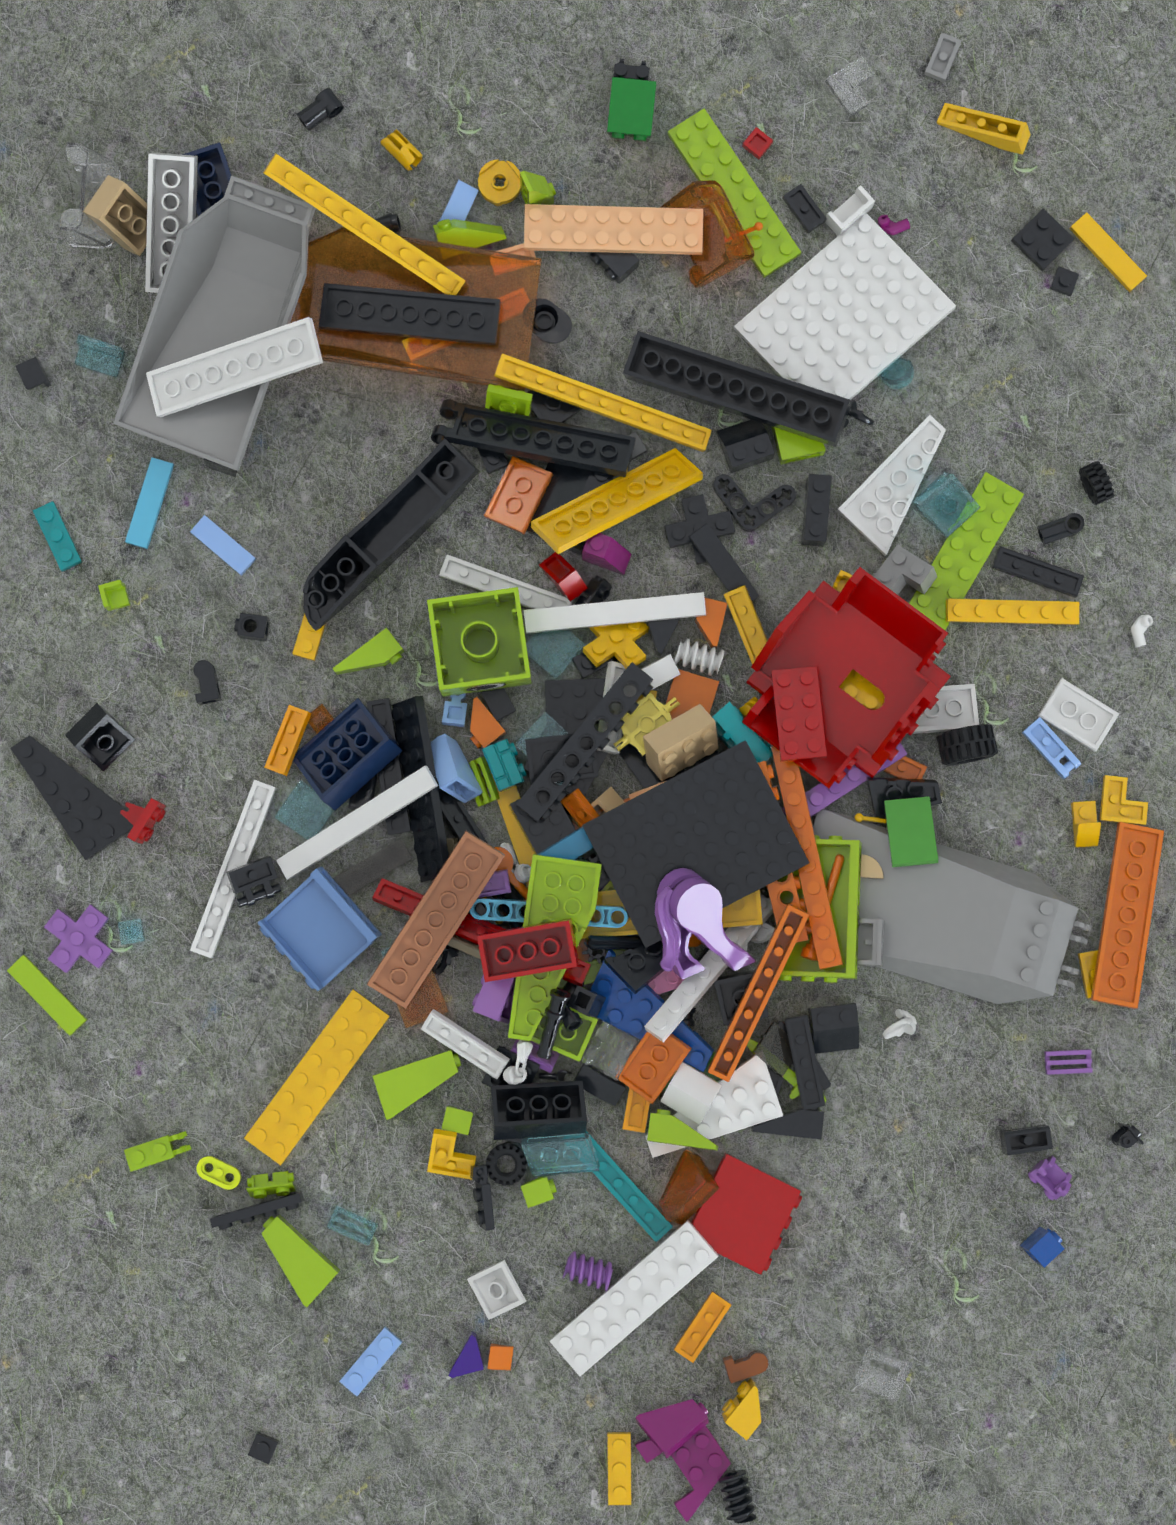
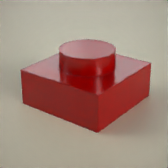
M756 127L743 142L742 147L759 160L773 144L774 140Z

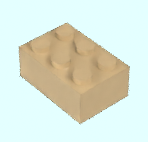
M108 175L83 212L122 248L140 256L147 243V203L125 182Z
M701 704L643 736L647 764L661 781L675 776L677 772L694 765L696 761L713 754L715 750L719 749L716 721Z

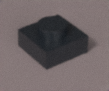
M1058 266L1050 289L1071 296L1079 274Z
M257 1432L248 1456L269 1464L279 1440Z

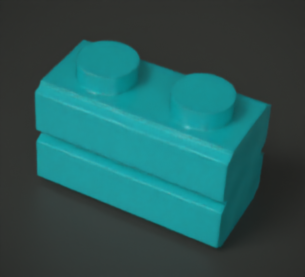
M505 739L482 749L499 792L524 783L523 777L527 775L522 763L517 764L514 756L518 755V752L513 742L509 744L508 740Z

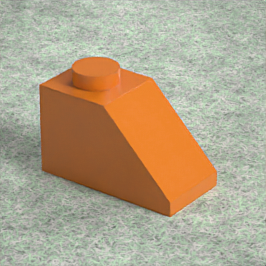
M705 598L706 616H697L695 623L710 647L717 648L727 603Z
M475 697L473 699L470 732L473 736L470 739L479 749L481 746L485 748L494 744L506 732L479 698Z

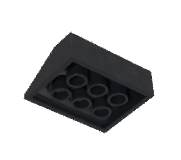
M548 462L545 470L552 472L553 477L531 521L615 479V475ZM530 522V524H529L528 529H527L526 532H528V533H530V534H533V535H535V536L541 538V537L531 528V522ZM586 540L567 550L581 555Z

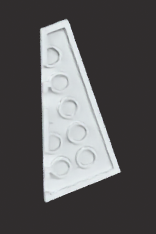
M762 1050L757 1052L748 1061L739 1065L729 1082L723 1079L718 1081L722 1084V1087L700 1125L679 1112L673 1115L709 1140L782 1117L783 1112ZM647 1141L652 1158L686 1147Z

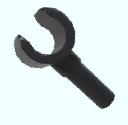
M560 1070L553 1074L539 1073V1079L557 1080V1082H564L565 1074H572V1072Z

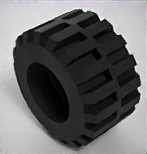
M980 724L946 731L936 737L943 765L952 766L993 757L998 753L992 725Z

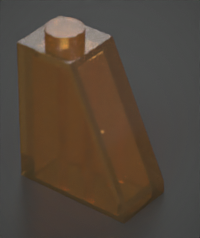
M685 1150L682 1153L662 1194L659 1205L663 1210L664 1218L669 1222L683 1225L719 1189L700 1155L689 1150Z

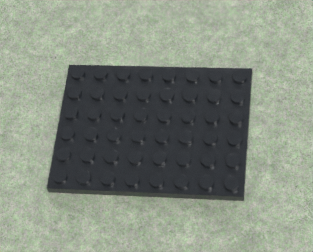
M746 740L582 825L645 948L662 940L655 917L657 890L662 879L674 869H692L719 891L722 897V908L809 864Z

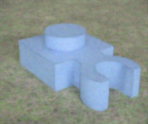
M466 693L459 696L451 695L450 699L452 701H445L442 725L465 727L468 706L467 703L461 702L465 700Z

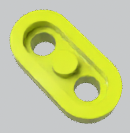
M206 1156L200 1159L197 1164V1173L201 1178L223 1189H234L241 1182L239 1169L218 1158ZM207 1163L213 1165V1170L211 1172L207 1171L205 1168ZM228 1173L234 1176V1180L231 1182L226 1179Z

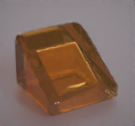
M321 704L311 712L308 723L318 734L334 718L324 705Z

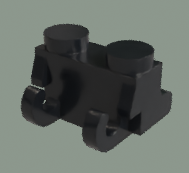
M620 58V62L614 65L613 77L648 81L650 67L646 66V61H642L640 66L625 65L624 59Z

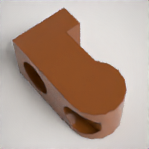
M758 1350L752 1351L747 1357L733 1361L731 1355L722 1358L731 1384L763 1373L769 1364L765 1354Z

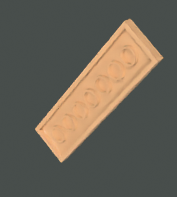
M525 204L524 250L702 255L703 209Z

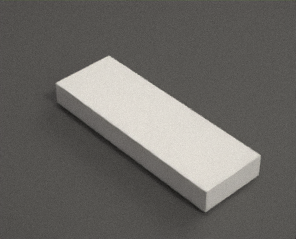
M671 654L642 668L646 674L653 678L651 683L653 689L680 675ZM627 685L624 687L623 692L626 696L632 697L636 694V689L631 685Z

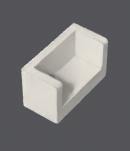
M860 185L856 189L855 194L834 212L830 211L827 213L825 223L837 236L841 235L861 216L872 210L875 200Z

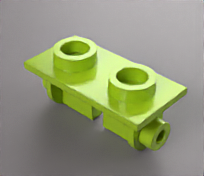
M289 1171L272 1173L273 1181H269L268 1173L252 1175L251 1178H247L249 1187L247 1192L250 1197L255 1199H263L267 1195L273 1194L277 1196L289 1195L290 1192H296L293 1184L294 1173H289Z

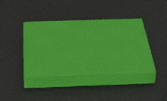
M930 797L884 801L892 867L938 863Z

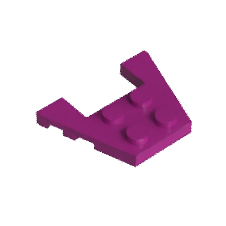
M704 1426L671 1455L693 1487V1490L674 1502V1505L686 1522L690 1520L731 1464L707 1426ZM651 1439L635 1444L646 1463L661 1454V1451Z

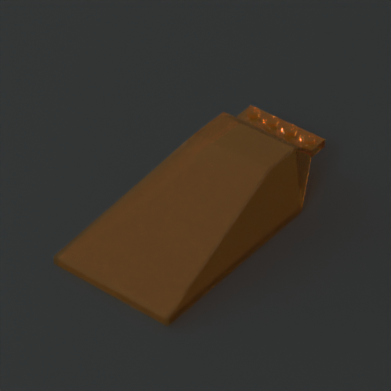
M341 227L336 231L308 242L307 276L290 323L307 317L312 318L323 361L486 386L489 384L501 385L513 390H525V387L494 377L502 353L527 363L529 361L541 258L402 237L466 280L457 295L501 300L496 345L320 329L319 319L324 283L437 294L444 293L345 227ZM409 338L406 352L402 340Z

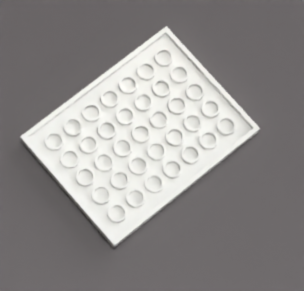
M865 213L734 326V330L779 377L851 400L950 314L956 305L883 229Z

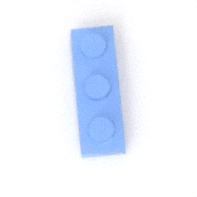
M385 1326L339 1382L355 1396H358L403 1341Z

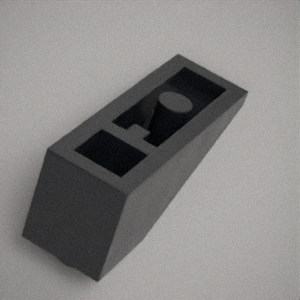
M819 1107L807 1110L798 1108L783 1114L782 1117L751 1126V1131L821 1140L824 1112L820 1111Z

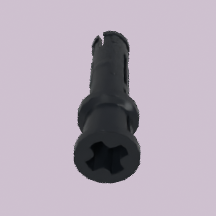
M552 989L550 991L551 1000L549 1007L545 1009L547 1019L536 1053L538 1054L537 1056L543 1059L551 1058L560 1020L565 1018L566 1012L564 1010L567 1001L571 997L569 992L562 989Z

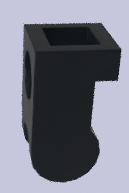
M198 661L194 666V674L199 680L201 693L195 694L197 704L203 705L222 701L215 667L209 661Z

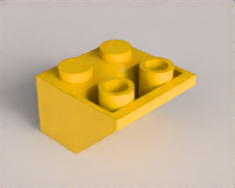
M752 1378L748 1382L744 1380L736 1390L738 1392L733 1400L729 1399L722 1408L724 1411L722 1413L724 1422L745 1440L749 1439L761 1423L758 1388Z

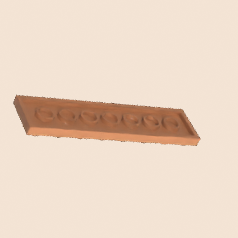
M466 830L374 971L367 985L406 1009L505 857V854Z

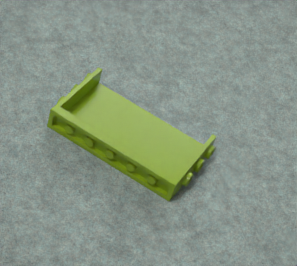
M815 835L826 886L836 855L841 854L844 856L842 869L830 904L843 965L820 970L817 961L801 957L802 948L806 946V943L809 944L812 935L808 934L809 940L795 944L778 979L779 981H792V977H801L803 982H814L815 978H824V982L837 983V979H857L862 847L860 840H842V836H829V839H820V836ZM797 869L793 872L794 876H799V872ZM786 875V876H784V877H782V878H780V879H778V880H779V881H785V880L788 878V875ZM802 886L798 890L799 898H804ZM783 891L780 895L784 903L793 901L794 897L790 891Z

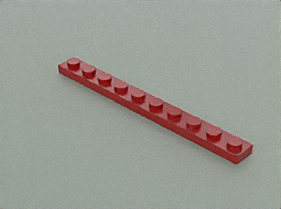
M382 878L372 899L377 903L411 916L424 895ZM467 914L454 935L478 944L477 936L479 934L507 929L485 920L475 919L471 914ZM578 959L579 965L567 968L562 979L582 986L591 964Z

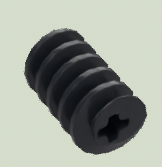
M746 1470L729 1472L718 1480L719 1483L726 1484L720 1490L721 1492L728 1493V1496L723 1498V1502H730V1505L725 1507V1511H732L727 1520L734 1521V1523H746L756 1519V1515L752 1513L755 1510L754 1505L750 1504L753 1501L752 1496L747 1495L750 1493V1487L745 1486L748 1483V1478L744 1476Z

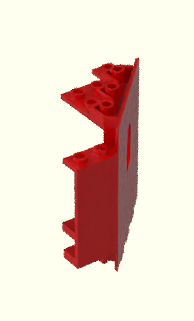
M861 567L850 577L841 592H838L823 580L814 593L809 590L780 622L752 664L751 668L755 671L746 683L762 694V696L749 710L742 723L779 750L771 671L817 666L827 757L795 760L793 762L827 788H830L834 782L839 784L847 774L844 772L845 768L850 770L853 765L873 778L887 759L891 762L897 755L899 750L896 747L906 734L911 736L919 725L916 721L926 708L931 710L939 699L935 696L951 677L933 663L936 659L934 652L939 654L947 644L943 640L948 635V632ZM853 669L883 692L885 697L884 703L879 709L870 710L840 688V685Z

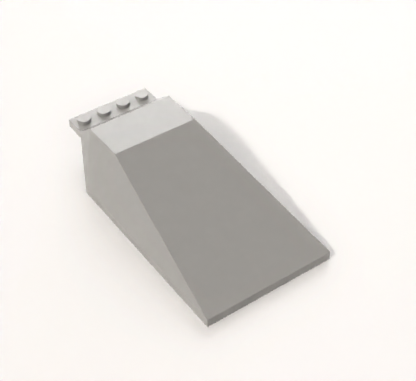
M231 175L224 197L184 228L179 229L113 424L239 471L270 381L164 417H157L146 372L289 324L307 276L309 227L316 209L307 202Z

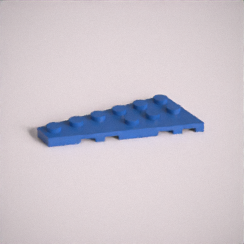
M609 949L605 958L615 957L616 953L612 949ZM604 961L591 987L592 991L606 997L597 1018L640 1040L647 1032L644 1026L665 1003L648 984L638 993L634 994ZM682 1020L672 1034L692 1048L683 1062L704 1072L714 1049Z

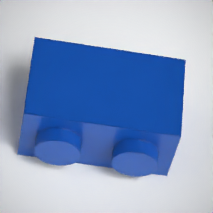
M1042 1227L1036 1229L1020 1245L1037 1264L1044 1268L1065 1249L1060 1244L1063 1240L1056 1232L1051 1231L1049 1228L1045 1230Z

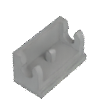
M858 920L857 966L883 967L884 920Z

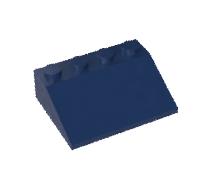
M357 698L297 751L293 761L319 798L336 811L403 750L364 703Z

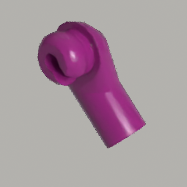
M881 215L878 218L877 224L889 235H896L910 229V223L907 218L896 223L891 221L888 215Z

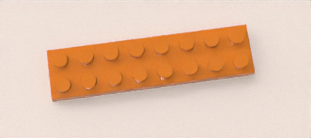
M1124 822L1117 824L1091 994L1092 1001L1132 1009L1138 1008L1164 836L1163 830Z

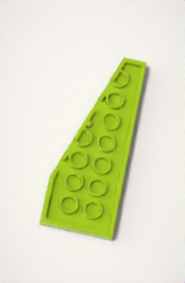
M533 854L523 927L571 918L577 949L596 910L602 864ZM566 969L516 977L508 1038L525 1041L532 1040L545 1014V1009L550 1003V991L557 989Z

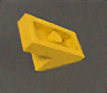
M1096 801L1072 802L1075 848L1098 846L1101 822H1097Z

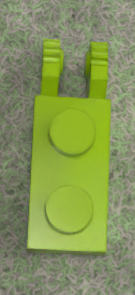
M186 1131L172 1136L166 1135L125 1149L124 1153L130 1172L174 1158L177 1154L192 1150L190 1145H184L174 1150L171 1141L185 1138L187 1136Z

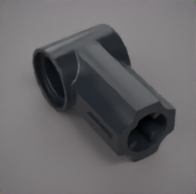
M327 88L321 91L316 96L315 101L300 111L297 116L303 126L310 131L326 118L331 119L337 116L344 106L333 91Z
M1071 513L1061 519L1037 527L1040 540L1043 545L1069 536H1075L1083 529L1084 519L1080 514ZM1068 520L1076 521L1078 528L1076 530L1070 529L1067 524Z

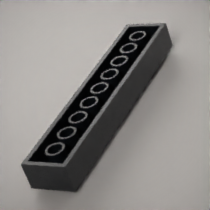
M637 331L623 371L626 379L833 447H837L851 407L850 399Z

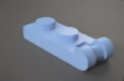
M1041 717L1037 718L1022 732L1062 779H1066L1073 768L1077 769L1081 765L1078 758ZM1063 757L1068 761L1064 765L1059 762Z

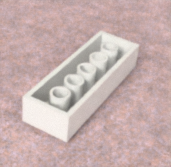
M154 152L148 155L145 292L158 293L179 229L184 228L196 218L198 156Z

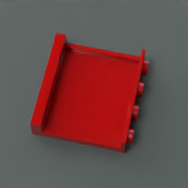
M725 1152L691 1224L718 1254L761 1275L763 1270H768L772 1259L769 1257L773 1249L777 1250L780 1246L782 1238L779 1236L783 1228L787 1230L791 1223L792 1217L790 1213L793 1207L797 1209L802 1200L801 1190Z

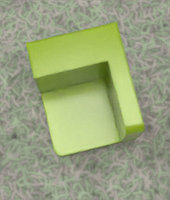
M121 580L98 585L103 606L108 611L130 605L126 586Z
M447 1105L441 1129L469 1135L473 1112Z

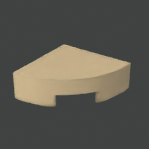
M861 854L860 877L884 879L883 870L874 858Z

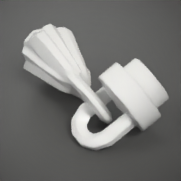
M502 843L500 847L510 852L513 857V865H516L515 870L513 868L511 870L515 878L521 883L528 882L531 866L527 864L519 865L513 846L509 843Z
M519 1040L517 1043L516 1066H509L503 1072V1078L508 1084L516 1085L526 1079V1062L533 1048V1044L530 1041Z

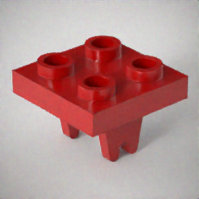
M153 798L150 799L145 808L126 802L125 806L129 808V811L121 810L120 813L133 825L127 837L140 844H143L144 841L148 842L154 833L152 828L156 821L160 822L166 814L164 810L166 805Z

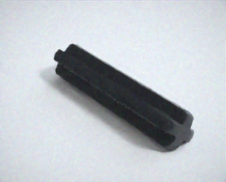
M590 935L587 938V947L590 949L633 950L644 946L640 937Z

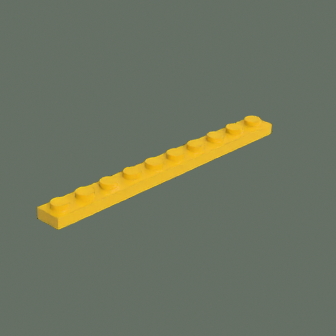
M277 153L274 154L263 173L444 294L457 295L465 283V279Z
M503 353L500 356L494 377L701 452L706 450L712 431L706 427Z

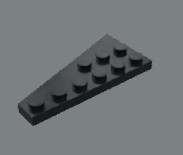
M29 735L11 747V750L85 860L90 859L131 831L133 825L120 813L121 810L128 812L126 808L53 754V752Z

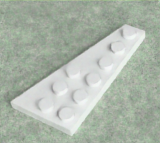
M931 415L907 437L837 510L884 556L887 555L946 431Z

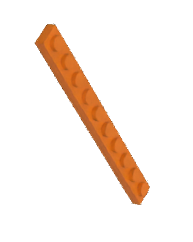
M772 746L786 817L809 861V864L799 868L798 872L806 909L809 913L808 918L819 968L822 970L843 965L800 766L793 761L780 762L779 750Z

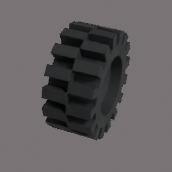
M1099 461L1079 469L1081 484L1085 488L1088 498L1095 505L1114 496L1113 485L1109 480L1110 477L1109 475L1107 476L1106 469H1103V465Z
M502 1143L491 1149L485 1164L491 1180H494L497 1184H502V1186L513 1185L521 1180L526 1172L527 1159L520 1147L512 1143ZM504 1155H509L515 1160V1168L510 1173H503L498 1169L497 1162Z

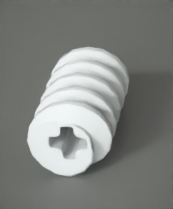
M687 638L684 643L680 642L674 662L677 665L682 660L683 667H686L690 662L691 670L700 665V673H703L708 668V675L711 676L714 671H717L718 674L724 650H721L716 655L715 647H712L707 652V644H704L699 649L698 641L690 646V639Z

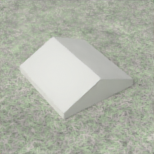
M682 1062L660 1102L700 1125L719 1093L722 1084Z
M505 1260L495 1263L467 1279L488 1320L526 1302Z

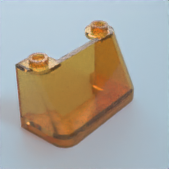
M714 180L694 181L660 207L703 209L702 255H690L695 266L689 270V279L695 288L709 284L754 258L753 247L724 189L718 182Z

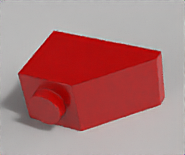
M556 552L539 564L548 578L570 602L588 588L576 569Z

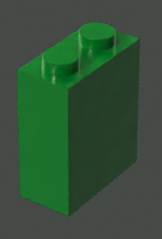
M612 77L607 134H611V138L624 139V136H633L635 141H646V138H651L657 81Z

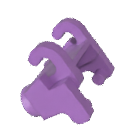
M1053 1155L1048 1159L1038 1162L1028 1172V1176L1033 1183H1039L1044 1188L1045 1195L1050 1200H1057L1068 1193L1071 1187L1069 1182L1072 1175L1069 1172L1065 1173L1055 1163L1056 1158Z

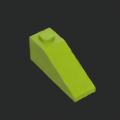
M527 171L520 172L521 196L525 204H554L556 191L551 182L548 183L546 178L541 175Z
M444 219L433 225L439 250L443 258L507 239L502 226L457 219Z
M385 628L332 669L339 675L386 666L389 663L393 665L403 657L401 654L404 650L390 631Z
M657 1109V1113H650L647 1141L718 1151L716 1144L677 1117L670 1115L671 1111Z

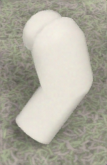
M1150 615L1139 616L1131 626L1135 648L1147 645L1144 632L1153 624V619Z

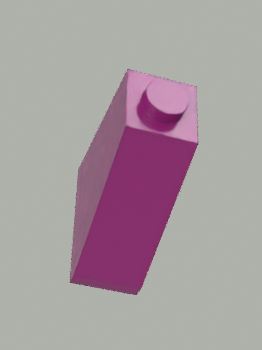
M598 533L586 540L582 551V561L624 575L632 554L612 537Z
M693 1399L639 1414L635 1419L637 1424L667 1459L709 1423L707 1416L709 1412L701 1402L697 1404Z

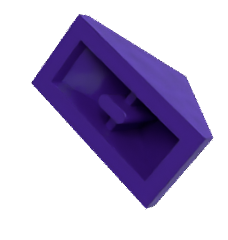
M473 1331L449 1372L448 1376L451 1378L480 1371L485 1367L477 1334Z

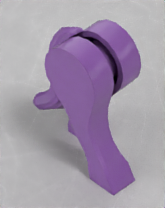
M687 868L674 869L662 879L657 890L655 917L663 942V958L660 966L664 971L669 972L673 969L683 980L705 970L689 953L688 945L692 934L707 948L719 955L724 963L733 971L756 962L739 944L731 941L726 936L722 924V897L715 887L692 869Z

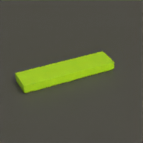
M22 955L7 970L69 1036L74 1034L88 1020L26 955Z

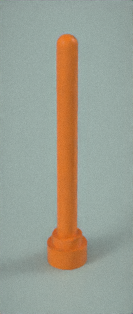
M841 854L835 857L826 886L830 904L844 862V856ZM811 935L809 944L806 943V946L802 948L800 956L818 962L813 936Z

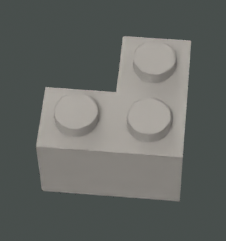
M897 545L873 577L897 595L906 584L925 594L936 580L937 574L932 565Z

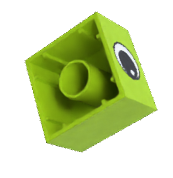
M518 587L427 600L438 684L443 697L532 684Z

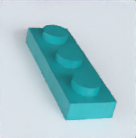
M49 502L32 510L60 570L63 572L82 563L83 561L55 502Z

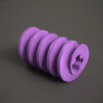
M573 1251L567 1259L562 1278L569 1273L570 1281H573L578 1276V1283L581 1284L586 1278L587 1286H591L596 1281L597 1289L602 1284H605V1291H607L613 1272L612 1263L608 1261L605 1267H603V1260L599 1259L594 1264V1257L592 1256L586 1262L585 1254H581L577 1259L576 1252Z

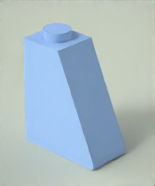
M445 733L431 741L435 773L440 789L463 803H467L482 794L483 791L458 742Z

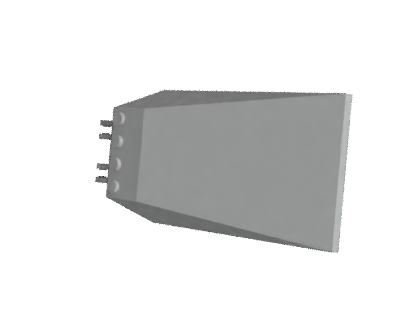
M822 809L816 813L813 823L815 835L820 836V839H829V836H842V840H860L862 843L861 854L874 858L883 870L884 879L860 877L859 920H884L883 967H875L994 1004L1053 996L1056 984L1074 989L1075 983L1059 979L1058 977L1060 970L1072 975H1078L1079 970L1076 968L1062 965L1069 940L1087 945L1088 940L1085 937L1071 934L1073 926L1084 931H1091L1092 926L1075 921L1078 907L1038 875L937 843L938 863L892 867L887 828L866 821L857 822L853 817L827 809Z

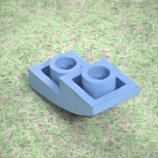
M458 179L439 221L444 219L465 221L478 193V189Z

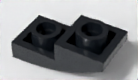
M585 1062L573 1080H583L585 1091L616 1106L626 1089L623 1082L606 1076L604 1070Z

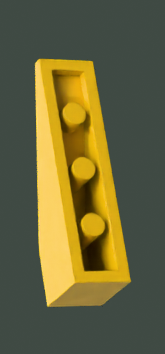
M944 103L937 120L938 125L999 149L1022 155L1031 135L1026 122L949 103Z

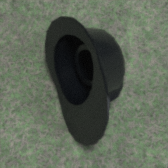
M538 298L532 300L523 311V320L527 328L548 343L562 342L572 331V322L567 313L547 299Z

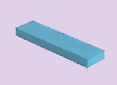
M151 457L125 540L127 544L148 549L173 471V463Z

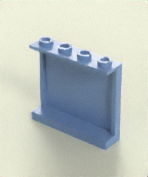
M323 867L316 868L307 880L269 915L258 922L261 926V932L276 943L275 947L278 952L286 955L291 960L290 965L293 969L301 972L306 978L305 982L307 985L317 991L323 989L382 935Z

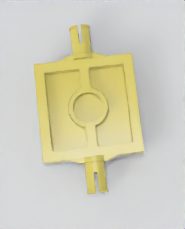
M650 692L646 697L638 701L639 706L631 715L627 713L622 719L625 722L621 727L623 737L613 743L617 747L616 749L620 751L630 743L644 756L643 736L672 720L669 712L680 705L675 697L663 705Z

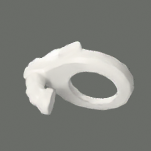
M897 1009L895 1014L901 1020L886 1028L883 1032V1037L885 1039L894 1036L900 1037L904 1032L910 1035L914 1034L917 1024L915 1017L908 1013V1011Z

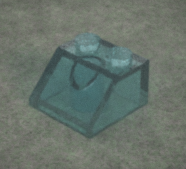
M945 471L912 501L922 515L947 538L980 508L955 475Z

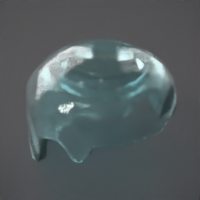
M898 358L881 373L882 381L891 389L907 387L914 378L912 362L904 358Z

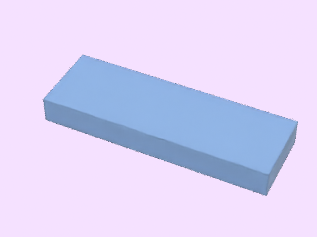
M205 515L190 531L191 534L241 576L256 560L254 556Z

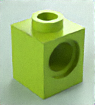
M547 1175L521 1184L528 1208L554 1199L553 1193L557 1192L553 1179L548 1180Z

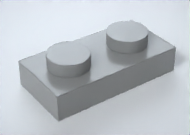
M941 32L924 75L944 83L962 40Z

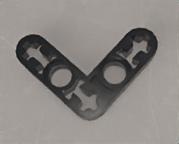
M721 474L717 476L713 484V489L728 511L731 512L739 526L747 532L756 530L790 506L796 497V491L792 486L782 485L752 506L729 475ZM720 480H722V482L727 481L729 483L727 485V489L730 491V493L733 489L736 491L730 494L727 499L724 497L727 495V491L724 488H718L720 485ZM781 491L785 493L789 491L791 493L789 496L790 500L786 498L779 502L781 507L779 508L777 502L772 497L775 496L777 500L782 495ZM738 497L742 500L743 506L735 509L730 505V500ZM763 503H771L774 511L770 514H765L761 509ZM746 507L749 509L746 511V515L749 518H755L753 526L744 524L746 518L743 513L740 517L737 515L743 512Z

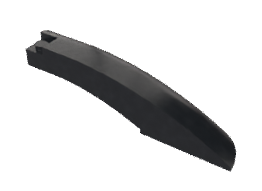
M444 438L427 458L375 510L347 535L345 534L310 572L303 588V609L309 624L315 631L319 630L397 560L465 491L467 484L480 472L447 439Z

